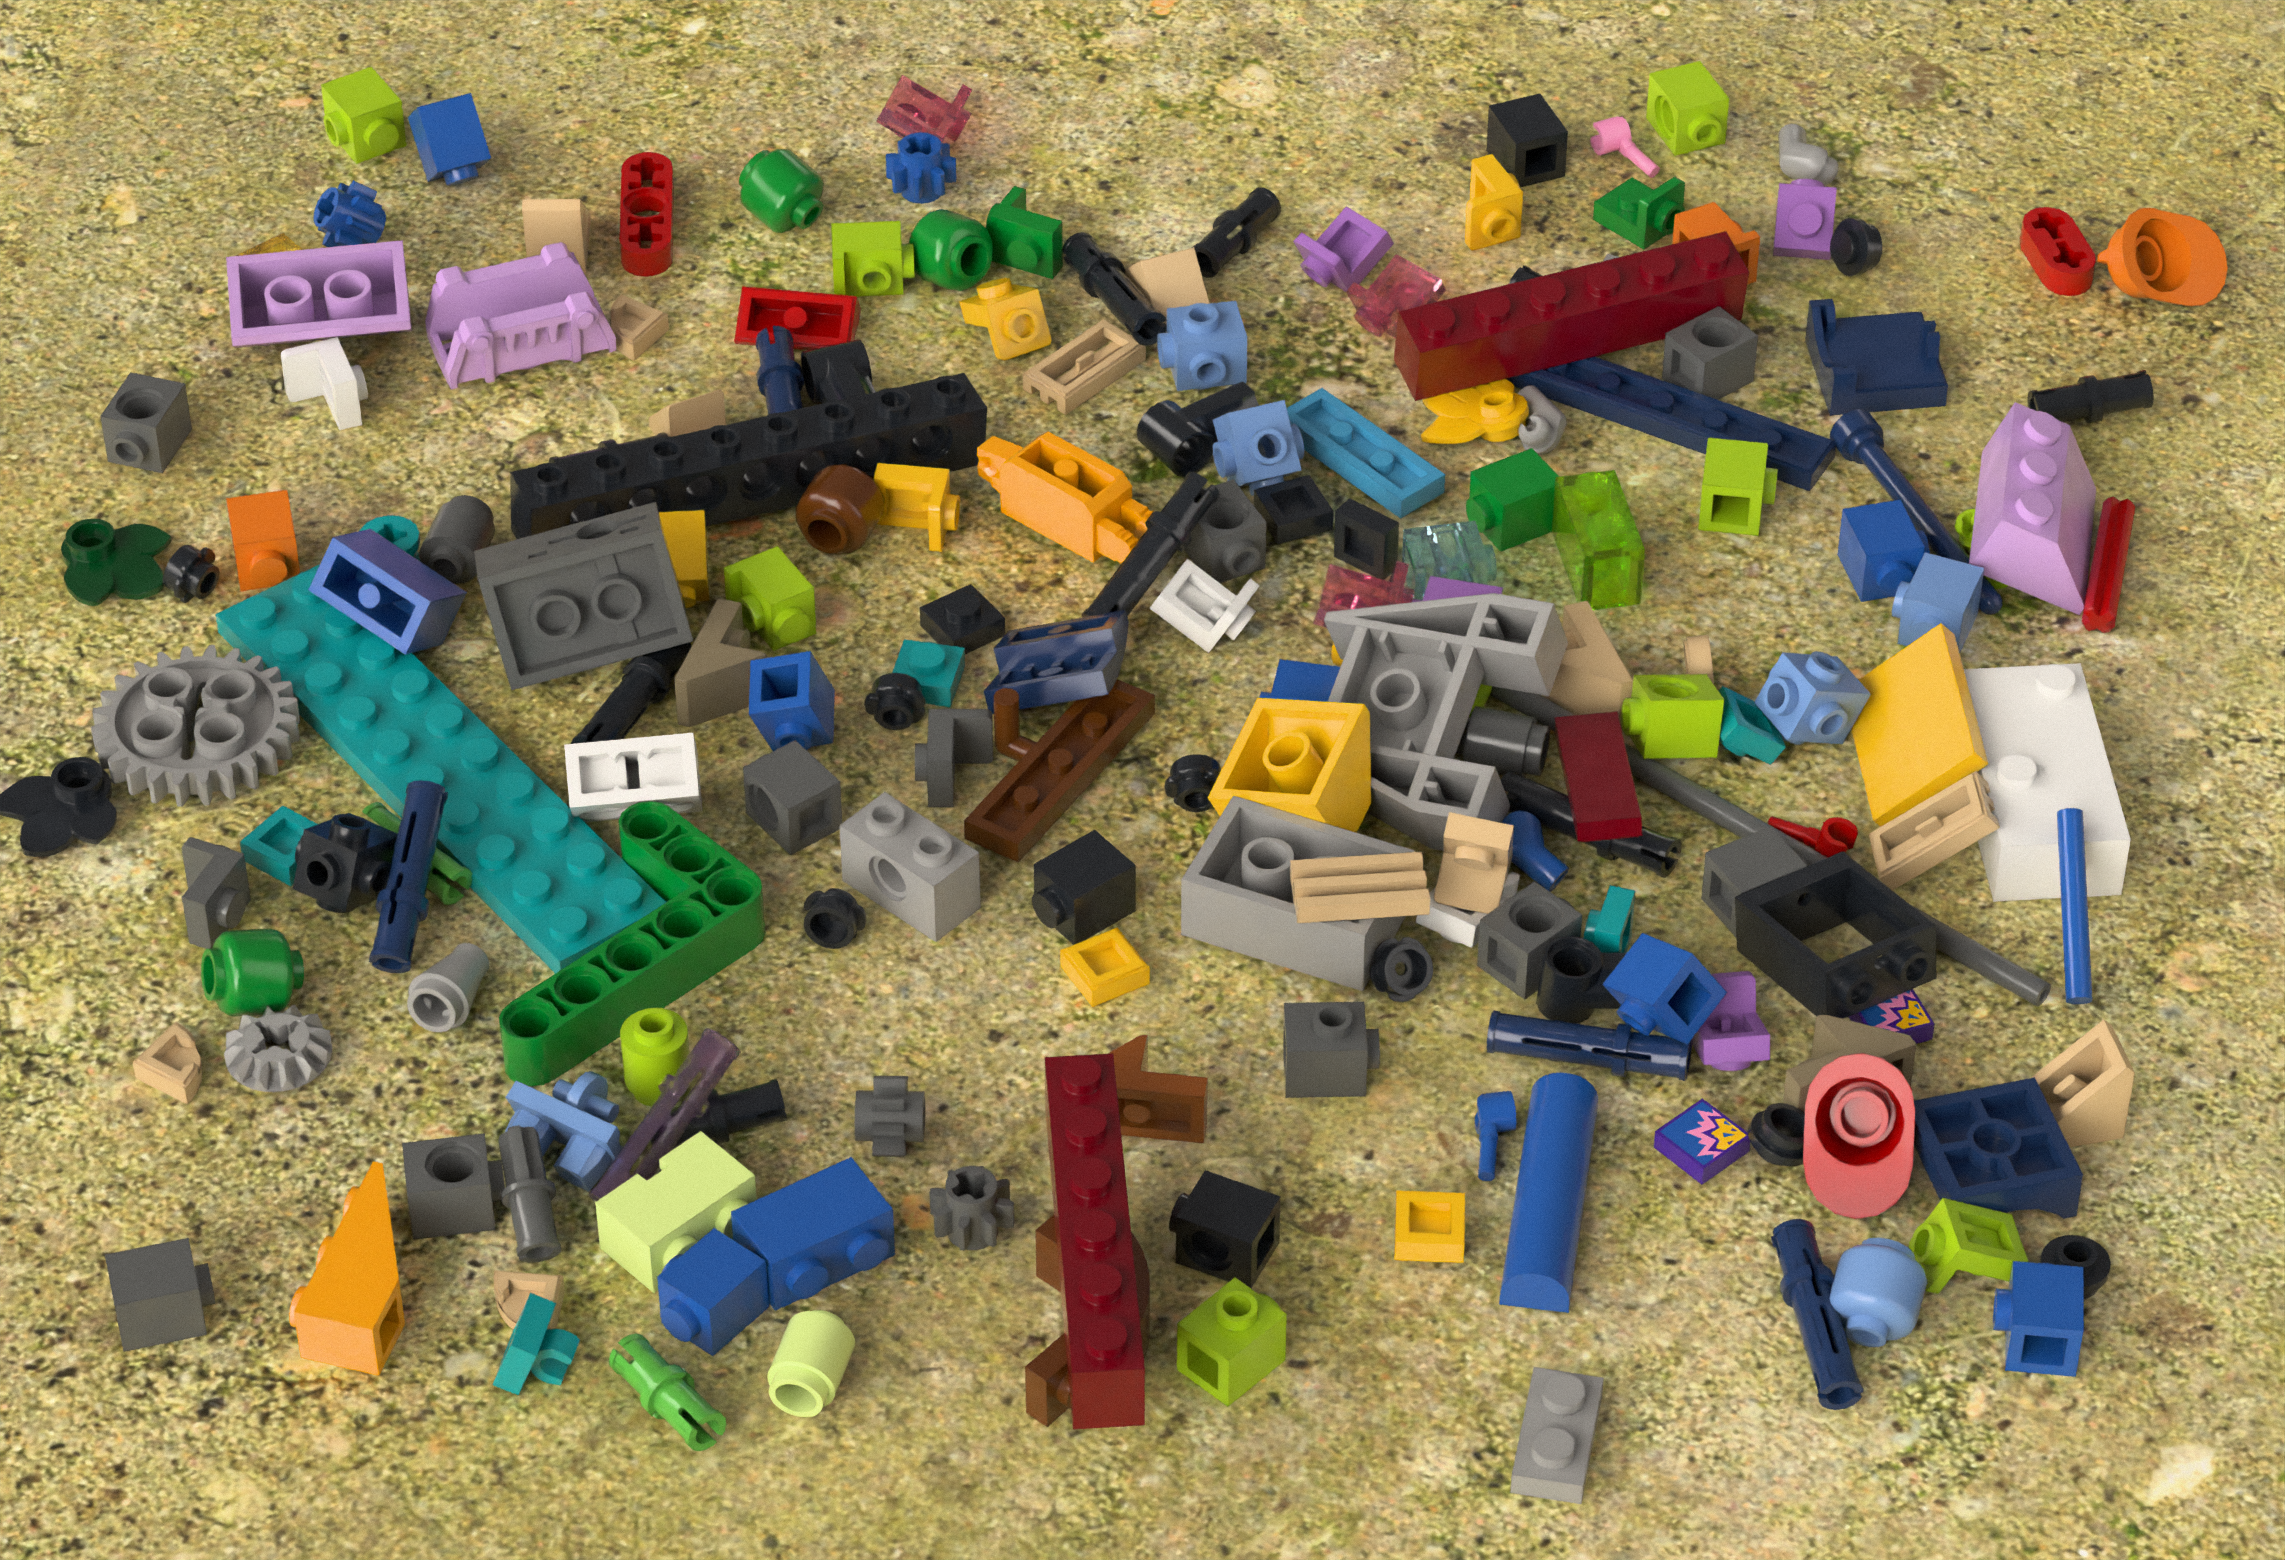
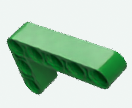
M654 801L638 802L624 810L618 821L622 859L666 903L516 998L502 1010L499 1023L504 1067L508 1077L514 1082L518 1081L527 1086L544 1085L555 1080L619 1038L624 1021L632 1014L648 1008H665L755 949L765 936L762 884L757 874L663 803Z

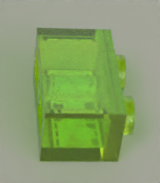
M1615 470L1556 477L1552 534L1577 603L1588 601L1592 610L1639 605L1642 596L1645 548Z

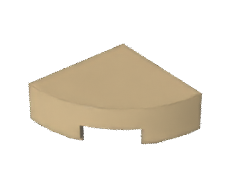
M621 294L611 307L610 326L616 336V348L623 355L635 361L669 330L668 314Z
M176 1021L133 1061L136 1079L186 1104L194 1098L200 1088L203 1076L200 1052L195 1045L193 1035Z
M494 1271V1292L497 1309L502 1319L511 1329H514L530 1293L556 1303L547 1329L557 1328L565 1293L562 1275Z

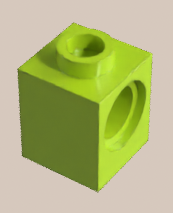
M1701 61L1649 73L1646 119L1674 156L1725 144L1729 97Z
M1707 674L1634 675L1631 698H1625L1622 704V729L1626 736H1630L1644 759L1717 758L1724 699Z

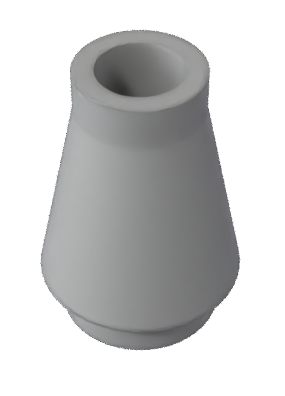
M471 943L459 944L451 954L412 980L408 991L407 1007L411 1017L417 1024L432 1032H445L462 1025L466 1021L482 977L489 969V959L485 952Z

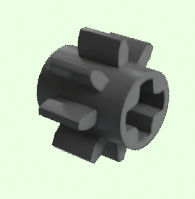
M874 1076L873 1090H856L855 1141H873L872 1156L905 1157L907 1155V1142H924L925 1091H908V1076Z
M965 1166L955 1171L952 1169L947 1171L948 1178L945 1189L931 1188L929 1192L930 1214L934 1216L935 1236L940 1238L948 1235L949 1240L963 1251L980 1250L988 1246H996L998 1227L1005 1229L1014 1228L1015 1224L1014 1202L1010 1200V1181L1008 1179L997 1181L995 1176L985 1169L984 1166Z

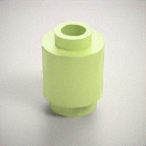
M814 1310L797 1313L790 1319L767 1375L770 1385L769 1396L772 1402L784 1412L798 1417H812L819 1414L823 1407L833 1401L855 1348L854 1335L841 1318L825 1310Z

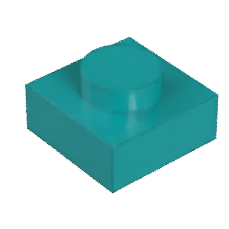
M904 639L892 673H902L915 678L922 687V694L926 699V704L951 707L965 668V648Z
M1722 686L1718 690L1724 699L1719 741L1735 755L1743 757L1749 754L1771 765L1786 748L1780 732L1756 706L1755 701Z
M282 805L240 841L241 853H244L245 862L292 886L297 868V863L295 862L296 847L303 836L304 829L315 826L317 823Z
M1610 885L1602 910H1590L1583 938L1597 946L1600 952L1627 953L1632 938L1635 890Z

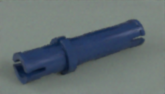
M773 326L774 344H770L767 328L760 331L755 339L761 365L756 374L759 391L766 398L768 415L802 408L800 391L804 385L803 372L799 363L795 361L793 335L788 329L781 326Z
M412 781L407 785L405 805L395 842L386 889L379 892L375 907L380 913L369 962H372L373 967L389 973L398 974L410 970L419 922L425 920L428 915L430 904L428 899L425 898L426 888L436 850L444 806L448 799V792H445V788L430 781Z
M1493 1010L1487 1034V1053L1499 1052L1550 1061L1611 1068V1074L1620 1077H1626L1628 1071L1679 1078V1080L1686 1081L1690 1068L1692 1039L1687 1045L1667 1036L1653 1034L1645 1036L1639 1032H1634L1632 1026L1619 1023L1617 1029L1568 1023L1560 1020L1501 1013V1011Z
M1804 1219L1788 1220L1774 1228L1773 1236H1771V1242L1776 1250L1784 1276L1780 1282V1291L1784 1302L1794 1310L1803 1346L1807 1353L1818 1390L1817 1397L1822 1407L1830 1410L1846 1409L1860 1401L1862 1398L1861 1393L1864 1392V1389L1858 1379L1840 1316L1830 1302L1834 1273L1823 1264L1815 1238V1228L1812 1223Z

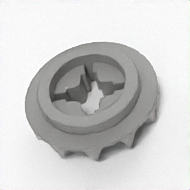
M295 1004L284 1013H274L267 1005L262 1017L255 1018L242 1015L239 1029L226 1033L224 1057L229 1073L242 1085L258 1091L281 1092L301 1087L314 1080L324 1071L332 1055L330 1030L323 1028L318 1013L302 1016ZM272 1040L280 1045L289 1040L290 1051L288 1049L283 1050L278 1046H272L266 1050L265 1042Z

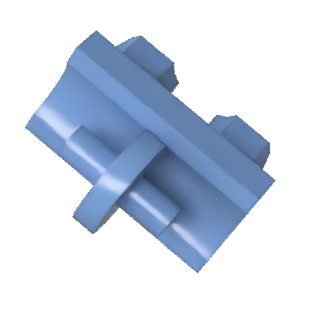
M592 1071L585 1072L574 1084L560 1079L553 1088V1097L518 1081H515L506 1096L515 1113L505 1132L508 1131L509 1127L516 1125L534 1127L539 1134L542 1156H544L553 1140L566 1145L554 1164V1168L559 1176L579 1188L589 1192L609 1166L624 1172L634 1157L630 1149L620 1145V1131L618 1127L610 1124L619 1113V1105L607 1100V1079Z

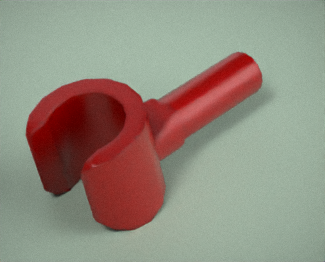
M1771 816L1768 820L1769 825L1804 843L1806 846L1814 848L1815 851L1826 857H1831L1842 851L1846 853L1847 850L1853 849L1858 836V829L1855 824L1841 817L1827 819L1823 822L1821 830L1813 827L1808 828Z

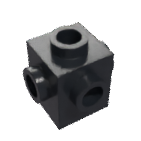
M351 813L335 815L331 820L304 829L303 836L299 840L295 851L297 868L293 889L315 898L319 907L336 913H349L359 906L377 900L379 892L386 889L398 834Z

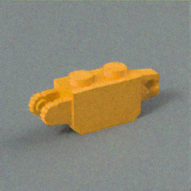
M1050 432L1039 435L1025 447L996 436L990 437L977 447V456L979 458L977 465L978 475L991 483V486L1000 493L1001 512L1093 563L1103 555L1113 561L1117 560L1119 564L1123 563L1148 529L1145 522L1154 511H1150L1148 507L1132 499V485L1123 471Z

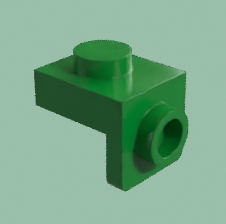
M1014 186L1001 203H995L992 206L986 220V229H988L993 242L992 261L1054 279L1063 267L1062 221L1027 211L1026 189Z

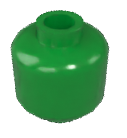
M776 149L772 152L763 150L751 158L740 174L739 185L742 187L740 191L741 203L750 213L775 233H784L796 226L800 229H806L818 219L823 210L824 204L820 201L824 188L823 179L791 150Z
M944 209L929 212L920 219L911 232L908 243L913 244L914 272L925 281L954 291L970 289L980 282L989 270L993 257V242L988 229L975 219Z
M275 929L225 931L215 940L213 948H207L202 956L201 980L204 995L208 1001H216L223 1013L233 1017L263 1015L267 1005L274 1013H280L289 1005L293 990L301 989L303 986L304 963L299 950H291L284 934Z

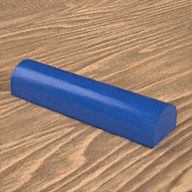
M1551 1073L1545 1075L1534 1083L1531 1090L1499 1305L1569 1313L1598 1109L1596 1089L1586 1079L1575 1074Z

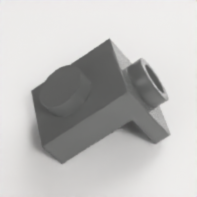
M929 709L927 743H915V781L927 782L928 807H954L955 764H989L993 761L992 711L989 709Z
M189 837L181 847L188 890L182 896L189 943L205 949L213 948L215 940L223 932L228 931L229 928L233 929L239 924L245 907L251 901L244 853L234 851L226 846L215 845Z

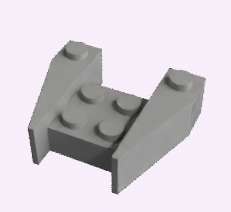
M1490 593L1327 612L1324 622L1340 659H1343L1328 702L1365 704L1370 712L1371 804L1367 813L1425 846L1444 851L1443 837L1449 812L1502 823L1504 817L1507 816L1510 803L1496 767L1456 760L1454 756L1480 684L1544 696L1550 695L1568 645L1554 603Z

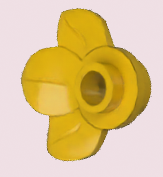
M1507 379L1422 399L1423 404L1438 415V417L1423 431L1421 439L1422 442L1435 444L1466 443L1479 436L1491 442L1513 439L1519 435L1521 423L1526 427L1525 420L1529 415L1527 400L1522 395L1515 393L1514 384Z

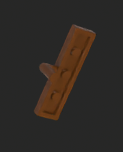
M1117 679L1108 695L1076 700L1038 742H1035L1020 735L1018 692L1011 688H1002L996 691L994 694L995 747L1000 754L1016 760L1018 763L964 820L965 839L1019 863L1155 714V695Z

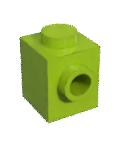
M372 67L321 84L325 113L323 121L326 133L331 143L336 147L341 146L356 164L407 146L402 100Z
M1708 438L1698 530L1759 536L1762 504L1774 505L1778 469L1766 468L1768 443Z
M1236 1277L1177 1323V1370L1229 1407L1286 1360L1287 1314L1281 1310L1271 1297L1263 1293L1258 1294Z

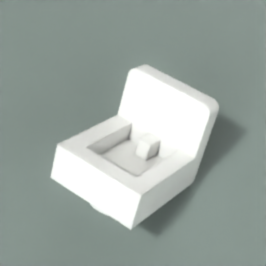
M338 337L285 349L281 352L285 391L289 401L297 402L324 395L339 430L362 425L359 401L368 399L365 377L359 364L350 366Z
M1186 559L1150 609L1209 653L1223 634H1226L1232 640H1235L1256 612L1247 602L1260 585L1250 578L1236 596L1190 560Z

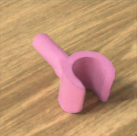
M1611 117L1593 123L1599 135L1592 136L1590 143L1597 155L1601 156L1619 151L1650 178L1658 174L1660 167L1639 150L1632 141L1631 130L1626 119L1623 117Z

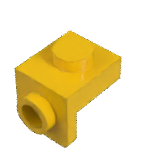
M1493 154L1472 159L1470 200L1466 204L1465 243L1471 251L1521 237L1523 191L1520 189L1516 177L1512 173H1507Z
M1001 278L977 286L978 295L959 301L965 324L988 328L995 356L999 360L1006 361L1051 344L1052 339L1038 288L1011 284L1010 278Z
M877 463L874 481L878 484L884 497V513L878 525L928 529L929 551L942 552L947 530H957L960 516V495L950 494V470Z

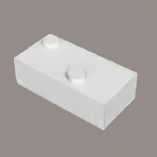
M2081 663L1964 669L1988 760V765L1979 770L1978 773L1989 784L1990 792L1986 795L1993 800L1995 810L1991 813L1998 819L2000 826L1999 829L1978 840L1993 902L2061 898L2057 811L2066 808H2077L2083 811L2087 897L2121 895L2131 839Z

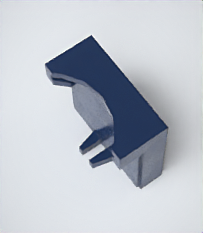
M1833 299L1809 300L1805 343L1829 415H1844L1856 409H1864L1868 412L1946 406L1948 384L1939 361L1940 334L1935 332V320L1925 321L1920 311L1836 318Z
M2035 1077L1914 1100V1146L1940 1201L1942 1198L2004 1213L2014 1210L2040 1209L2057 1214L2063 1219L2077 1216L2083 1173Z

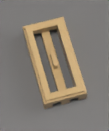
M1102 319L1024 372L1023 390L1031 395L1040 390L1041 401L1049 405L1056 400L1057 410L1067 415L1146 360V346L1140 345L1130 334ZM1112 341L1111 343H1109L1108 345H1106L1105 347H1103L1102 349L1093 354V352L1104 346L1106 343ZM1074 365H1076L1074 368H1072L1071 370H1069L1067 373H1065L1064 375H1062V376L1059 377L1058 379L1054 380L1055 378H1057L1058 376H1060L1062 373H1064L1065 371H1067L1068 369H1070L1071 367H1073Z
M1975 771L1871 832L1869 838L1879 879L1893 891L1999 829L1998 819L1991 813L1995 810L1993 800L1986 795L1990 792L1988 782Z
M1422 852L1290 860V881L1297 923L1430 914L1429 889H1426L1427 878L1426 872L1423 870Z

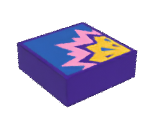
M1913 989L1849 1016L1850 1021L1910 1035L1916 1044L1930 1041L1933 1038L1935 1023Z
M1702 1098L1655 1131L1654 1148L1703 1185L1750 1152V1140L1748 1133Z

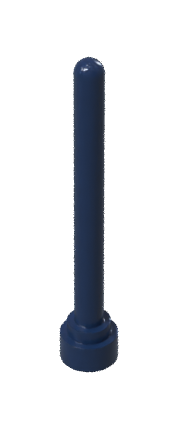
M1856 409L1841 416L1830 431V439L1836 442V449L1844 459L1854 461L1857 464H1864L1893 501L1901 499L1916 530H1922L1925 533L1929 546L1937 556L1969 564L1970 557L1883 450V430L1867 410ZM1983 575L1979 609L1984 614L1994 615L2001 610L2003 600Z

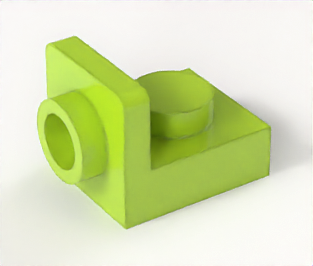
M1942 1198L1924 1223L1917 1227L1909 1242V1249L1914 1252L1915 1260L1923 1267L1927 1277L1925 1291L1935 1294L1940 1293L1957 1270L2010 1282L2013 1261L2029 1262L2012 1214Z

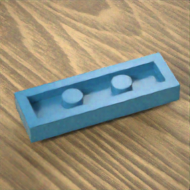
M1320 388L1287 408L1290 425L1295 424L1299 428L1306 452L1400 519L1444 493L1445 474L1325 389Z

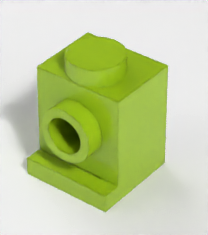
M901 221L831 223L834 294L857 297L904 295L903 279L915 278L913 244H902Z
M778 546L724 567L726 600L741 603L743 624L750 632L757 631L773 651L817 634L814 587Z

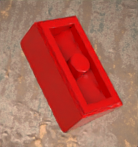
M742 286L734 342L735 344L756 346L755 339L758 333L767 328L770 344H774L773 326H781L791 332L793 335V349L811 350L853 341L860 320L861 307L857 296Z

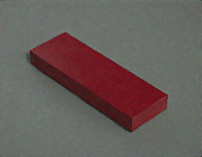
M1618 711L1554 717L1555 737L1577 841L1590 842L1642 836V816Z

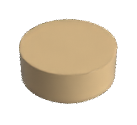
M1709 635L1686 637V640H1683L1686 674H1707L1714 684Z

